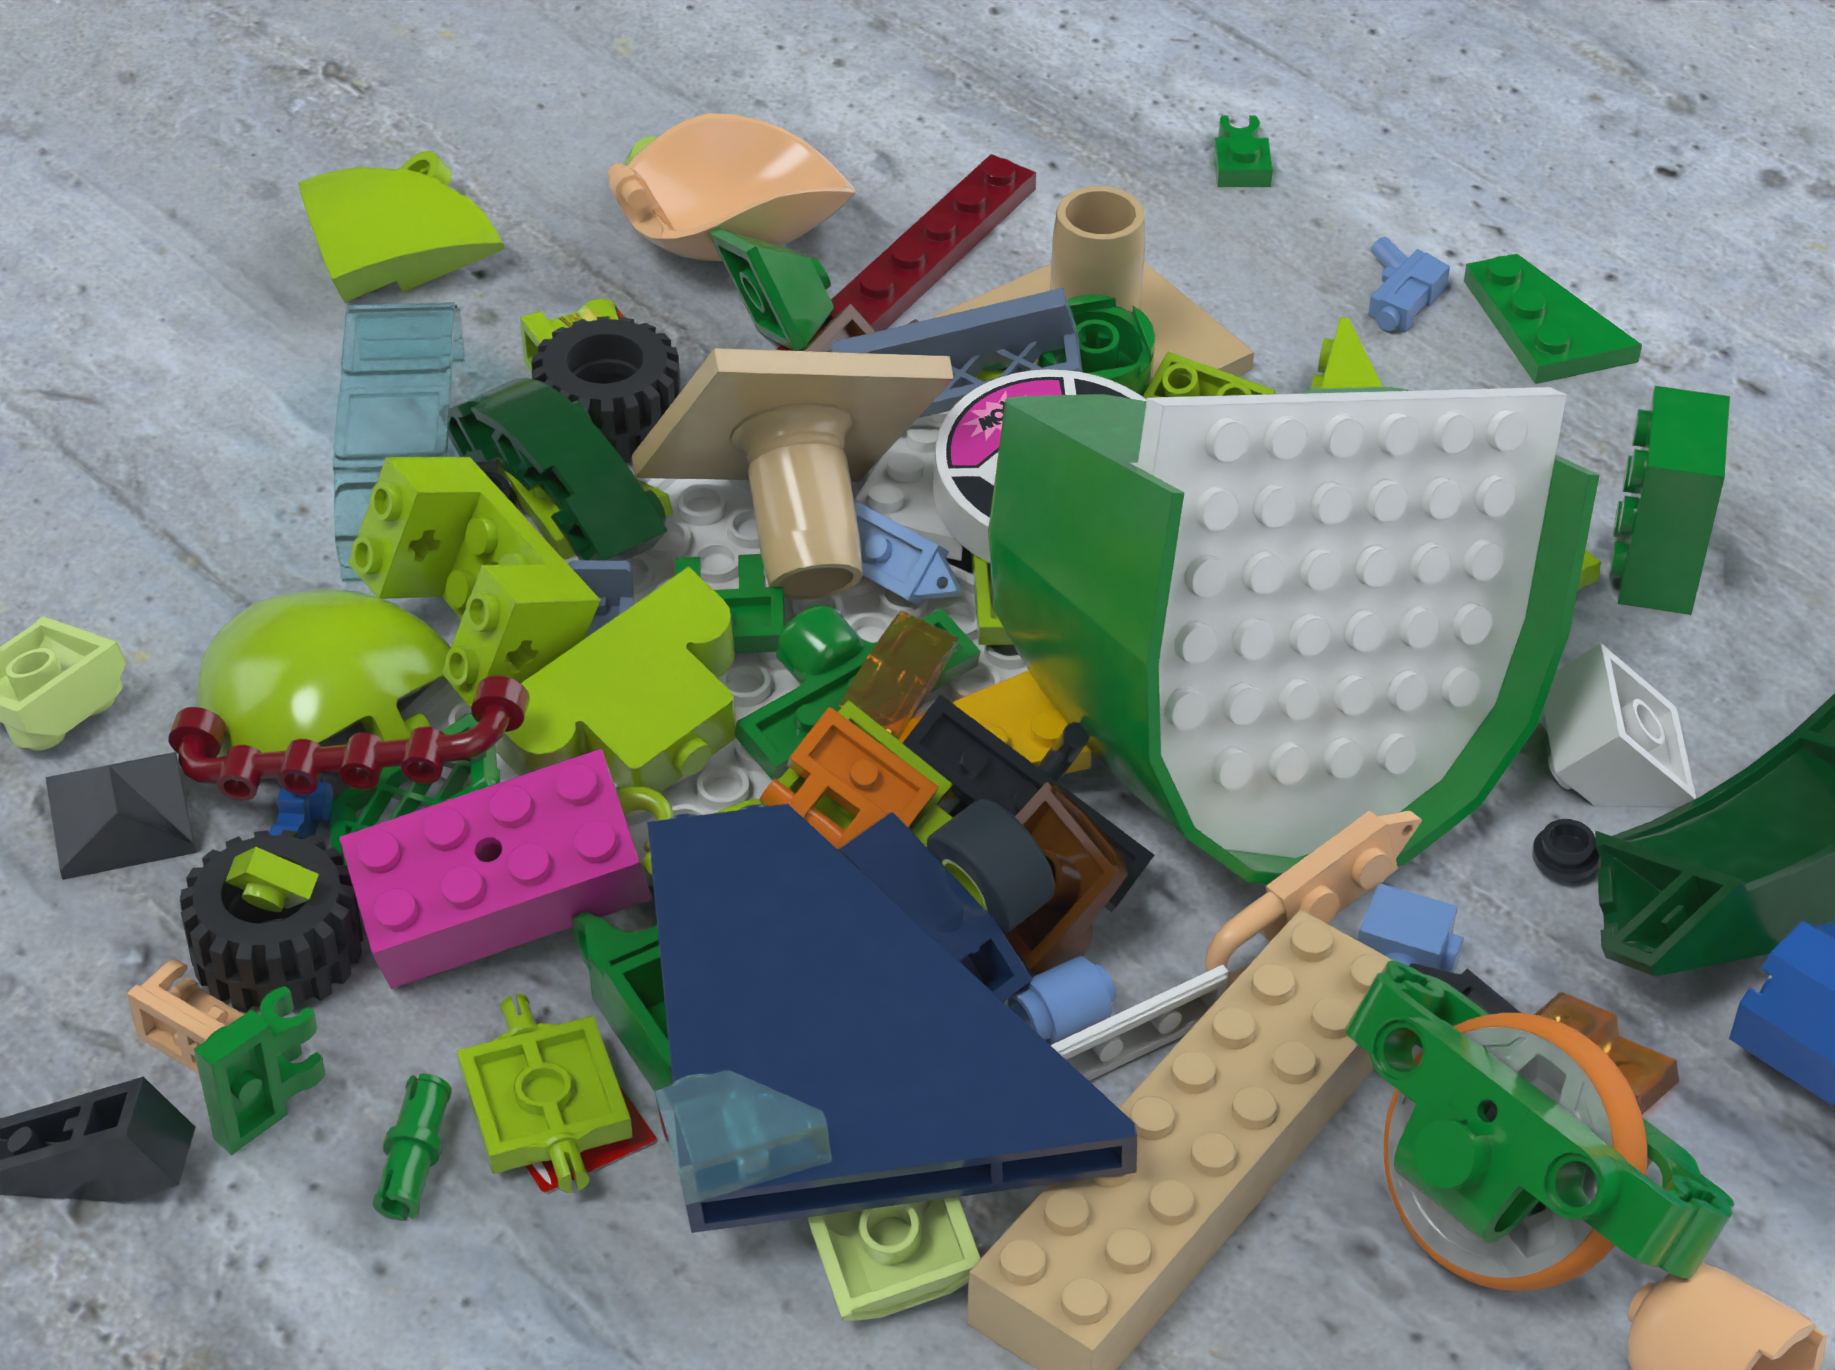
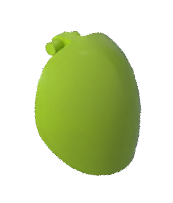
M318 589L281 594L253 603L232 618L216 633L203 655L199 669L197 704L198 707L208 709L219 715L227 726V733L217 757L226 756L228 750L236 745L252 746L265 753L286 751L289 743L296 739H308L321 744L358 723L364 726L366 733L376 735L384 741L408 739L414 729L418 727H431V725L420 712L403 721L396 704L398 701L430 685L443 676L442 670L447 653L451 647L425 621L393 602L369 594L337 589Z

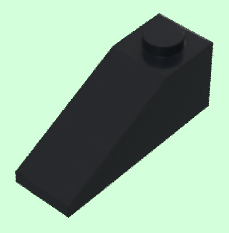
M144 1076L0 1118V1195L124 1201L178 1186L196 1126Z

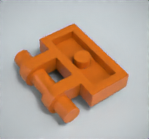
M829 706L789 757L787 763L789 768L806 779L797 793H794L777 779H773L762 793L759 801L766 806L789 804L838 849L890 812H893L910 828L935 796L939 786ZM824 794L856 816L846 830L815 808Z

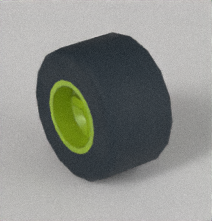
M980 799L970 804L927 839V849L995 919L1004 934L1010 932L1053 898L1055 881L1051 867L1042 849L1015 816L995 802Z

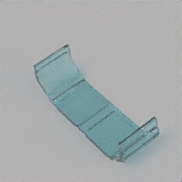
M455 302L347 305L341 358L340 391L338 394L333 445L335 544L342 582L363 581L348 562L351 557L353 543L358 537L370 503L372 489L377 484L385 458L447 457L452 363L465 362L461 309Z

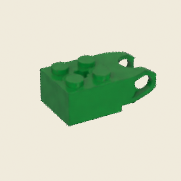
M587 911L573 916L574 941L589 970L593 1001L672 1119H675V1101L657 925L651 929L639 932H628L612 927L604 919L594 916Z

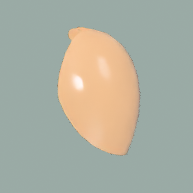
M706 113L687 119L653 140L627 166L622 163H616L607 172L611 193L626 218L642 237L676 256L710 262L722 261L709 235L716 228H722L783 246L800 238L832 217L857 193V190L836 167L803 139L781 127L735 114Z

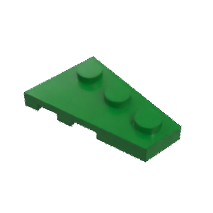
M1520 255L1497 256L1492 259L1466 264L1464 283L1535 384L1639 362L1642 349L1641 343Z

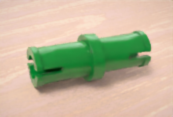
M421 1073L418 1078L415 1075L408 1078L397 1124L386 1132L383 1151L387 1155V1159L372 1203L378 1213L390 1219L403 1221L406 1220L407 1215L411 1219L416 1218L420 1211V1200L429 1167L434 1166L439 1161L441 1155L442 1141L438 1135L447 1102L451 1098L452 1088L444 1079L432 1074Z

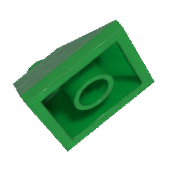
M716 228L711 231L709 235L757 331L792 351H799L806 347L834 308L826 292V289L831 287V282L821 263L815 257L810 259L790 248L729 230Z

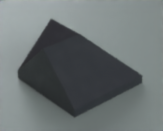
M176 752L45 777L62 880L196 853Z

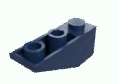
M893 812L888 813L838 848L849 861L1002 1001L1006 1000L1033 980L995 919Z

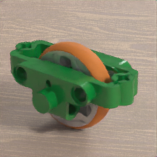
M1388 961L1382 972L1377 973L1345 1027V1033L1348 1037L1370 1054L1374 1069L1383 1079L1396 1088L1389 1105L1384 1131L1385 1173L1395 1207L1408 1231L1422 1249L1446 1269L1467 1281L1498 1290L1532 1291L1545 1289L1575 1279L1589 1271L1603 1260L1615 1246L1643 1264L1658 1266L1672 1275L1690 1279L1733 1214L1731 1209L1735 1204L1732 1198L1700 1173L1696 1160L1688 1151L1642 1117L1632 1089L1609 1056L1588 1037L1561 1022L1525 1013L1490 1015L1446 982L1430 975H1424L1403 963ZM1414 1045H1417L1423 1050L1413 1059L1412 1049ZM1652 1162L1660 1169L1662 1187L1646 1176L1648 1167Z

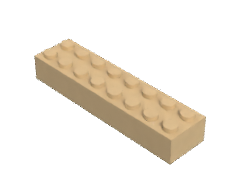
M1300 909L1119 1107L1135 1123L1137 1132V1173L1049 1184L969 1271L967 1324L1038 1370H1117L1373 1071L1374 1066L1370 1054L1348 1037L1345 1033V1027L1377 973L1382 972L1388 961L1394 960Z

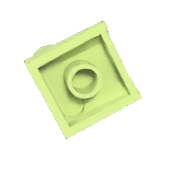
M42 616L36 620V623L0 647V722L4 724L12 743L17 747L30 748L34 751L52 748L64 739L69 730L91 715L99 714L112 706L115 697L122 690L123 683L120 677L126 665L118 642Z
M959 1197L807 1217L842 1322L882 1318L951 1294L969 1282V1271L981 1259Z

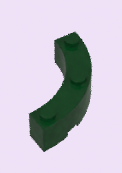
M530 378L513 379L446 410L439 418L460 457H470L477 465L498 457L504 470L516 478L528 491L539 486L560 510L554 513L551 518L579 560L626 561L653 548L668 531L664 525L666 514L657 495L651 490H643L619 453L593 424L583 404L579 401L571 402L557 390L538 380Z

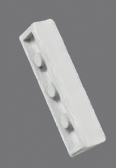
M1224 965L1218 966L1050 1046L1090 1081L1186 1035L1227 990L1229 971Z

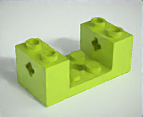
M470 457L385 458L377 484L372 489L370 503L358 537L353 543L348 564L376 597L380 599L442 597L460 617L461 622L451 649L447 653L442 674L470 707L472 706L477 686L484 678L505 676L522 683L586 638L600 603L599 597Z

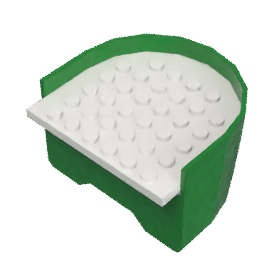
M1394 387L1306 389L1301 394L1147 398V401L1105 394L1009 397L1005 399L988 528L994 612L1043 693L1068 724L1079 722L1090 737L1086 746L1135 796L1184 837L1246 882L1268 885L1369 810L1377 816L1411 811L1422 819L1421 824L1396 858L1397 867L1406 865L1482 805L1536 729L1570 633L1600 474L1556 455L1567 394L1550 387L1411 391Z

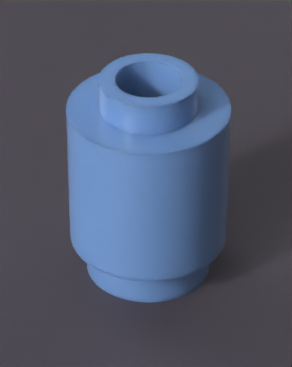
M1077 956L1032 977L1033 980L1008 998V1007L1049 1045H1052L1110 1018L1112 1013L1111 1002L1116 998V991L1109 973L1101 964H1093L1086 957Z

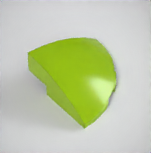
M356 167L316 175L298 182L305 210L331 280L344 303L397 281L401 291L405 292L506 249L494 225L470 198L441 183L439 179L419 172L400 168Z

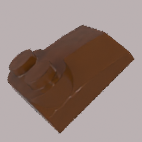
M1046 782L1015 818L1032 835L1051 867L1055 881L1053 898L1010 932L1004 934L1029 971L1041 974L1077 956H1084L1092 939V922L1128 875L1123 856L1090 816L1059 788L1049 782Z

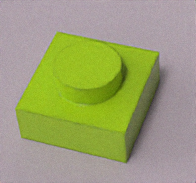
M254 847L235 856L225 882L243 889L242 898L248 903L264 910L281 912L283 907L288 909L309 900L319 874L263 849Z

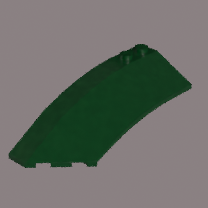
M1835 693L1781 742L1747 768L1702 796L1650 822L1613 836L1595 830L1596 848L1601 862V870L1597 871L1599 906L1604 918V929L1600 930L1601 948L1605 958L1658 977L1770 954L1801 921L1808 922L1811 925L1835 922Z

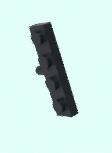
M940 694L902 743L951 782L952 787L950 791L968 805L980 799H986L999 804L1016 816L1046 782L1052 783L1090 816L1124 858L1128 875L1105 905V908L1111 913L1155 856L1058 783L1089 741V735L1079 722H1072L1064 728L1053 746L1036 766Z

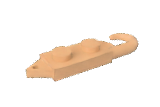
M1369 810L1269 883L1266 886L1267 893L1228 920L1217 931L1207 949L1205 958L1206 972L1221 965H1224L1227 969V963L1234 951L1258 933L1271 942L1300 909L1328 924L1335 915L1369 890L1376 888L1378 883H1383L1389 875L1398 869L1396 858L1421 824L1422 819L1411 811L1377 816ZM1247 967L1228 973L1227 989Z

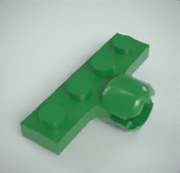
M827 605L812 606L795 616L779 634V648L776 650L777 659L798 681L800 686L739 719L736 723L734 736L772 780L779 779L789 769L787 766L789 757L829 706L838 712L849 700L878 723L977 667L981 651L942 608L882 641L871 643L862 639L836 609Z

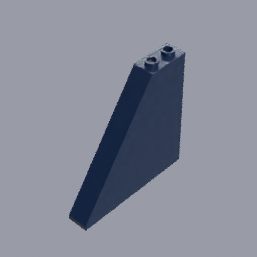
M755 804L745 806L736 811L705 815L679 814L667 820L647 822L683 1193L691 1233L1137 1173V1132L1135 1123L789 804L774 806Z

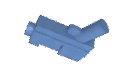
M1382 237L1373 244L1371 252L1386 267L1382 271L1381 281L1384 283L1370 297L1368 316L1375 318L1379 327L1385 331L1397 329L1405 333L1413 325L1415 315L1425 305L1430 307L1447 289L1450 266L1419 249H1416L1408 258L1389 238Z

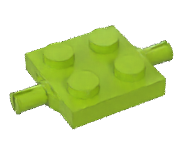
M515 994L518 1015L511 995L507 996L500 1003V1011L504 1016L508 1032L490 1042L456 1050L459 1070L492 1174L551 1160L558 1178L560 1190L565 1193H573L572 1172L577 1191H580L588 1185L590 1180L580 1152L632 1138L631 1118L596 1020L593 1015L561 1024H536L527 996Z

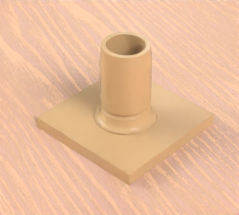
M1088 186L1074 190L1062 198L1056 210L1051 264L934 315V318L1059 288L1064 289L1067 299L1081 295H1106L1116 298V306L1132 312L1133 306H1135L1151 321L1155 331L1153 377L1167 351L1235 376H1240L1251 371L1253 368L1254 351L1144 262V208L1133 195L1124 190L1108 186Z
M714 348L633 453L634 476L636 478L749 480L760 553L768 586L783 587L784 599H817L838 594L855 586L863 576L861 541L851 482H859L951 383L954 378L950 356Z

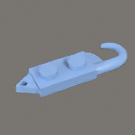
M854 500L861 541L864 577L917 606L920 605L923 599L963 595V591L946 560V556L949 553L948 550ZM948 581L947 586L943 588L945 582Z

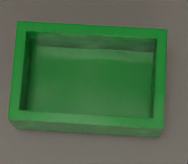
M1655 386L1650 410L1638 409L1632 446L1641 447V450L1634 449L1633 456L1628 455L1622 492L1631 493V496H1624L1623 501H1618L1613 528V537L1624 538L1623 542H1614L1609 568V578L1620 579L1617 604L1692 615L1725 479L1730 396Z

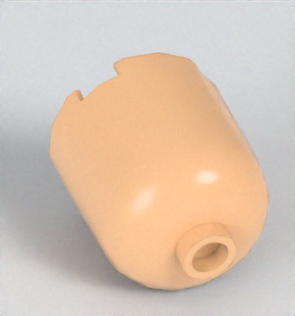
M1701 1263L1690 1279L1680 1278L1669 1273L1656 1284L1648 1282L1634 1296L1627 1313L1628 1320L1632 1322L1627 1345V1359L1632 1370H1819L1824 1359L1826 1334L1816 1329V1324L1812 1323L1809 1317L1732 1273Z

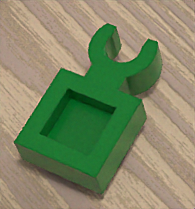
M1228 115L1220 117L1218 137H1215L1213 154L1217 187H1271L1273 168L1269 139L1258 138L1260 121L1256 115H1249V124L1245 128H1236L1230 125Z

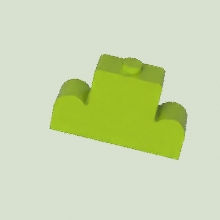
M687 567L523 681L521 684L527 689L530 696L524 722L518 729L504 732L502 738L496 743V753L519 776L602 748L613 782L620 789L630 786L648 787L659 793L683 776L689 777L698 773L705 767L711 756L736 738L734 736L736 716L733 693L717 678L732 666L735 658L730 608L690 567Z

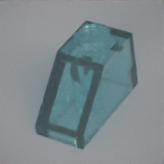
M728 1069L710 1075L691 1074L680 1078L670 1087L654 1091L662 1130L685 1205L832 1162L828 1127L823 1111Z

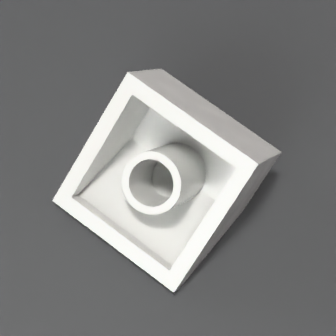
M1602 643L1557 669L1540 719L1549 737L1552 754L1548 757L1549 768L1554 778L1563 788L1567 790L1573 788L1594 806L1680 807L1696 799L1676 706Z

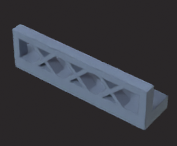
M1063 288L831 342L832 352L950 356L954 379L918 418L950 411L965 395L977 387L992 381H982L976 378L985 366L1000 363L1008 367L998 378L1019 372L1047 369L1083 373L1077 326ZM1065 348L1067 362L1043 368L1033 364L1042 353Z

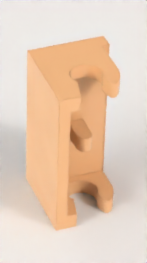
M173 959L161 966L141 986L136 984L127 993L137 1038L199 1074L194 1049L204 1043L214 1031L230 1025L244 1014L199 989L198 983L189 977H185L175 984L168 992L171 984L178 978H181L188 969L186 964Z

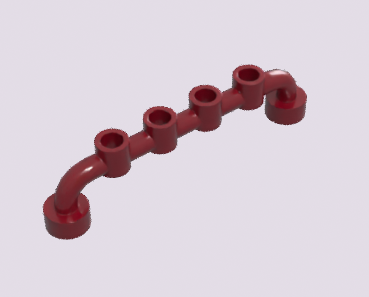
M490 676L481 680L477 686L471 706V713L478 723L466 732L445 735L436 728L418 727L411 732L408 739L387 741L370 733H357L350 737L347 745L322 747L312 740L296 739L289 743L286 751L265 753L252 746L236 745L231 747L224 757H217L227 733V726L224 720L208 709L188 707L177 713L168 741L172 749L179 754L178 761L186 776L198 783L217 784L219 791L224 796L236 801H249L253 799L257 794L261 780L278 778L280 786L289 793L300 796L310 795L317 790L321 774L339 772L341 780L348 786L355 789L368 790L378 785L383 768L401 766L402 773L411 781L420 784H431L440 779L445 762L476 757L494 746L502 738L504 732L518 729L524 722L530 696L527 689L520 682L505 676Z

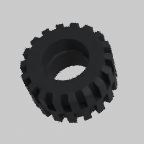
M610 316L597 317V320L593 321L582 319L572 322V327H560L552 332V339H544L538 345V353L533 355L531 362L532 379L554 388L571 402H581L589 413L593 424L603 433L624 462L630 463L633 453L681 392L679 355L676 347H671V339L665 333H656V327L647 323L636 324L634 319L625 317L619 320L610 319Z
M269 830L254 832V838L242 841L239 836L225 842L226 849L221 852L212 849L203 856L202 862L204 867L192 868L186 877L188 888L181 889L180 905L182 912L180 913L195 976L201 987L208 986L211 996L222 1002L231 998L234 1009L247 1012L252 1006L260 1007L262 1000L268 993L286 986L291 991L294 1007L292 1011L305 1008V1001L315 997L321 1001L332 994L331 984H344L352 975L350 965L359 963L362 954L361 941H363L358 902L348 866L344 865L343 855L335 847L325 849L324 840L313 835L304 840L299 839L298 831L283 830L281 835H269ZM254 847L263 849L319 874L310 899L288 909L283 907L281 912L264 910L248 903L242 898L243 889L225 881L235 856ZM283 919L272 923H263L269 920Z

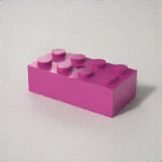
M602 748L339 837L372 954L391 989L573 927L572 917L585 911L600 918L653 900Z

